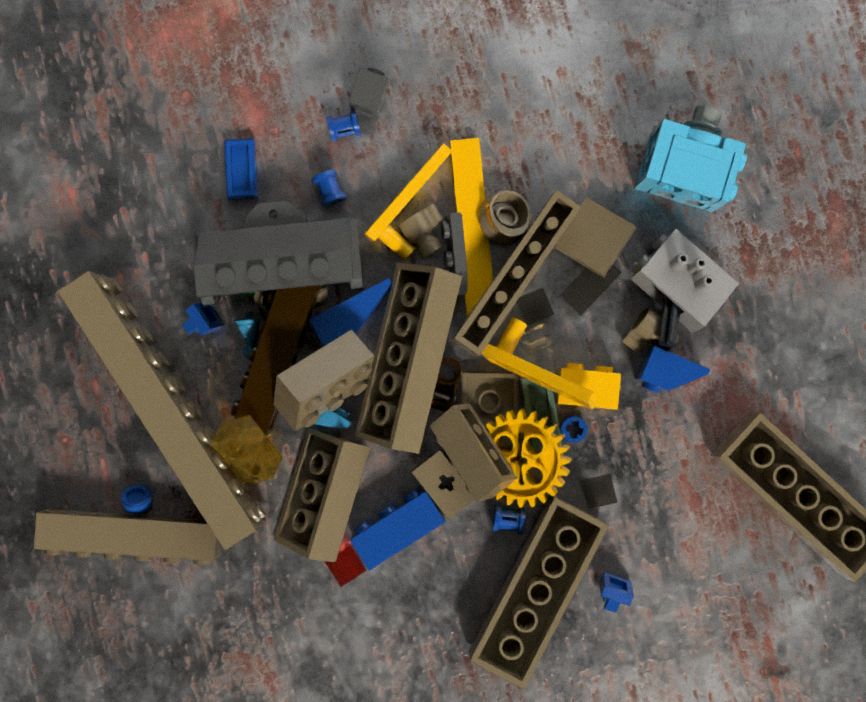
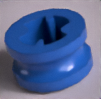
M569 416L562 420L559 429L560 434H565V440L577 443L586 437L588 427L582 418ZM571 421H577V427L581 428L580 434L575 433L576 437L571 438L570 432L566 431L567 424L572 425Z

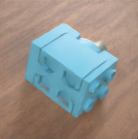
M696 106L692 121H686L684 125L663 119L650 134L634 189L714 212L727 204L729 200L732 201L736 196L738 190V183L735 182L737 173L743 170L747 160V154H744L746 143L727 137L724 139L720 137L723 131L718 127L722 113L713 107Z

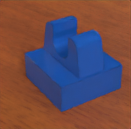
M200 302L193 304L185 310L190 319L183 323L182 326L188 335L194 331L195 333L200 332L201 335L216 332L224 326L211 305H203Z
M603 572L599 583L603 601L606 602L604 609L616 613L621 603L630 606L634 597L632 581Z

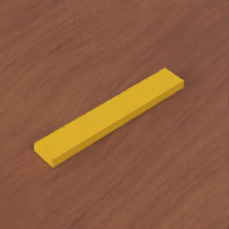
M479 138L450 140L456 212L462 214L468 279V291L464 294L466 316L469 315L493 280L490 243L483 233L479 222L480 209L485 201Z

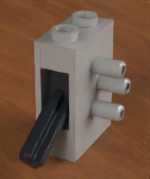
M677 229L667 236L662 233L651 245L655 250L650 256L644 254L634 265L637 271L631 277L634 283L663 307L658 343L663 347H674L676 345L679 322L692 333L705 327L739 285L734 278Z

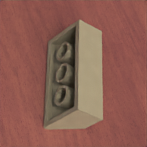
M308 427L273 540L307 559L336 562L370 447L345 437Z

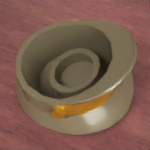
M508 190L490 195L484 201L479 213L480 226L485 236L489 240L502 245L517 242L528 229L529 222L532 219L530 217L529 205L523 196L515 191Z

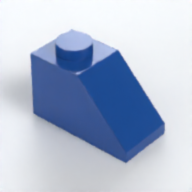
M651 346L646 351L635 380L643 382L641 388L658 394L659 390L669 391L708 375L710 369L656 346Z

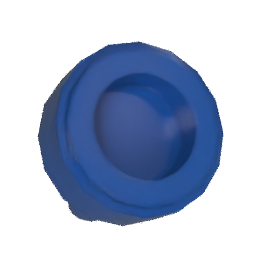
M132 485L126 488L120 496L122 508L128 513L141 514L152 509L151 491L144 485Z

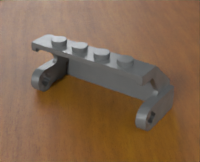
M279 201L257 204L244 219V229L195 235L196 256L194 273L196 297L201 298L203 305L217 304L219 295L344 282L350 283L352 290L364 289L359 228L356 219L345 218L308 222L305 215L290 202Z

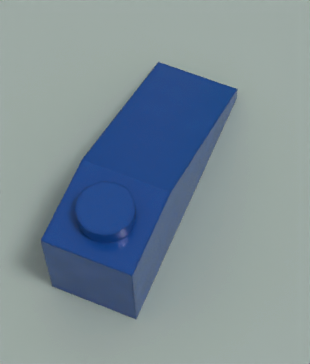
M389 278L310 319L323 347L351 329L356 335L359 334L390 291L392 283Z

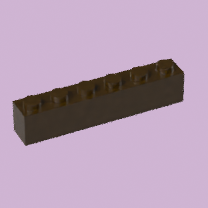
M322 285L271 291L268 304L272 306L269 315L262 318L258 330L259 333H262L259 344H254L249 356V360L253 361L250 372L246 371L240 383V388L244 389L241 399H236L231 410V415L234 416L233 427L266 438L272 432L279 412L273 405L276 377L295 365Z

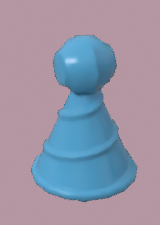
M246 312V319L234 320L242 334V338H244L247 344L243 349V355L247 359H249L251 350L256 342L255 340L262 318L252 319V312Z

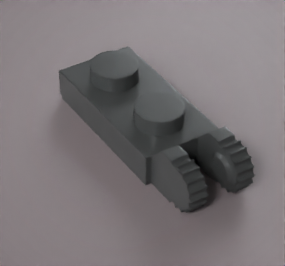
M460 212L449 213L444 217V221L441 222L442 239H446L447 251H444L443 260L446 269L449 268V272L462 276L457 296L461 297L468 291L463 220Z

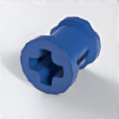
M355 109L350 110V114L334 118L326 116L333 142H337L338 138L353 134L361 136Z
M334 169L317 174L311 179L312 183L317 185L322 197L320 202L322 207L333 206L347 198L345 193H342L335 178L337 172Z
M496 504L492 531L497 532L498 529L517 531L518 535H522L526 509H505ZM503 518L514 519L515 521L503 520Z

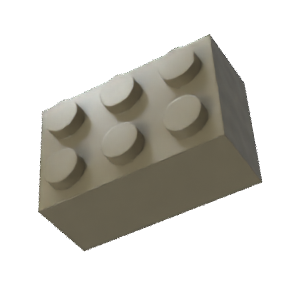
M351 329L277 375L273 405L295 432L303 426L306 428L312 426L317 422L321 414L328 410L330 412L336 410L343 404L344 399L352 394L357 396L366 389L369 374L372 371L373 353Z

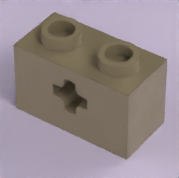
M440 448L412 469V474L448 520L475 500L468 493L466 484L460 474L452 467L447 453H443ZM443 474L447 478L451 475L454 477L452 479L453 487L450 489L446 485L443 487L439 486L441 484L440 476Z

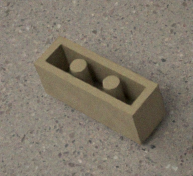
M470 403L453 405L430 425L437 443L447 453L452 467L460 474L466 484L468 493L475 498L476 502L493 498L517 479V476Z

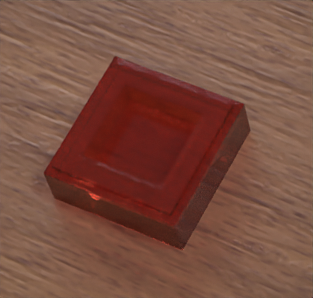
M351 544L338 552L336 562L325 561L340 587L366 571V567Z

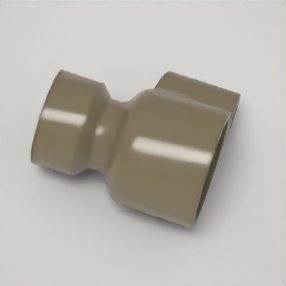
M434 203L398 225L406 240L417 244V251L422 259L443 247L438 238L433 237L431 234L432 230L443 219Z
M650 307L645 308L637 316L631 329L621 339V342L634 352L641 350L653 340L658 348L665 351H670L673 348L663 347L658 343L661 315ZM679 333L677 334V341H676V343L678 342V340H679V338H680V334H679Z

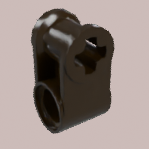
M449 357L443 358L441 365L444 363L454 364L457 369L456 374L451 379H445L439 373L433 397L446 400L447 402L433 398L431 408L445 412L455 404L458 393L457 388L461 377L460 364L455 359Z

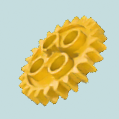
M525 409L519 410L517 417L514 411L510 410L506 412V418L500 414L495 417L496 423L493 421L486 424L489 430L488 433L517 476L515 481L496 495V499L499 500L504 495L507 496V505H510L517 499L519 508H522L526 500H528L531 507H534L537 504V497L542 503L548 500V494L554 497L558 493L556 486L562 487L565 484L564 479L560 476H567L570 473V470L563 465L572 461V458L563 456V453L570 448V445H561L560 441L565 437V434L556 435L554 433L558 427L557 423L548 427L546 425L548 416L539 421L537 420V411H533L527 417ZM520 432L524 433L523 443L521 440ZM502 436H507L512 440V449H507L503 446ZM532 437L541 440L543 444L541 451L535 450L530 442ZM520 452H521L522 458H527V461H526L523 465H522V459H521V458H517V455H518ZM532 467L541 470L543 474L542 480L533 478L531 475ZM521 472L524 484L520 483Z

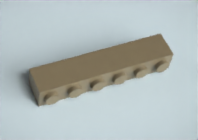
M558 190L549 197L452 338V342L472 356H480L580 210V205Z
M46 509L36 513L34 549L44 550L46 555H62L63 551L74 552L76 557H92L93 553L104 554L106 559H121L123 555L134 556L136 561H151L152 557H161L163 562L180 563L182 559H192L193 564L210 565L211 561H215L221 556V544L205 519Z

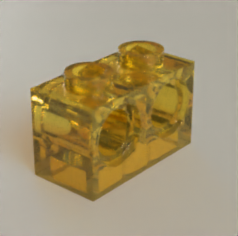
M250 415L221 423L210 443L244 485L273 479L283 458Z

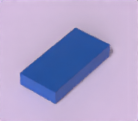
M224 140L227 199H258L255 140Z

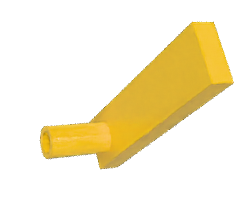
M443 143L370 226L364 233L368 239L374 242L379 238L403 260L413 252L415 247L396 231L390 223L452 153L448 146Z
M511 318L496 347L487 344L481 354L489 362L593 410L598 401L593 391L512 355L527 327V324L517 318Z

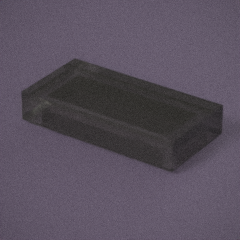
M612 265L603 278L590 269L585 268L559 297L581 316L622 272Z

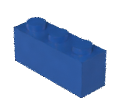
M418 488L414 489L403 497L405 502L395 508L391 504L378 513L380 518L370 524L366 520L353 529L355 534L352 535L350 542L369 571L445 523L444 515L425 489L421 492Z

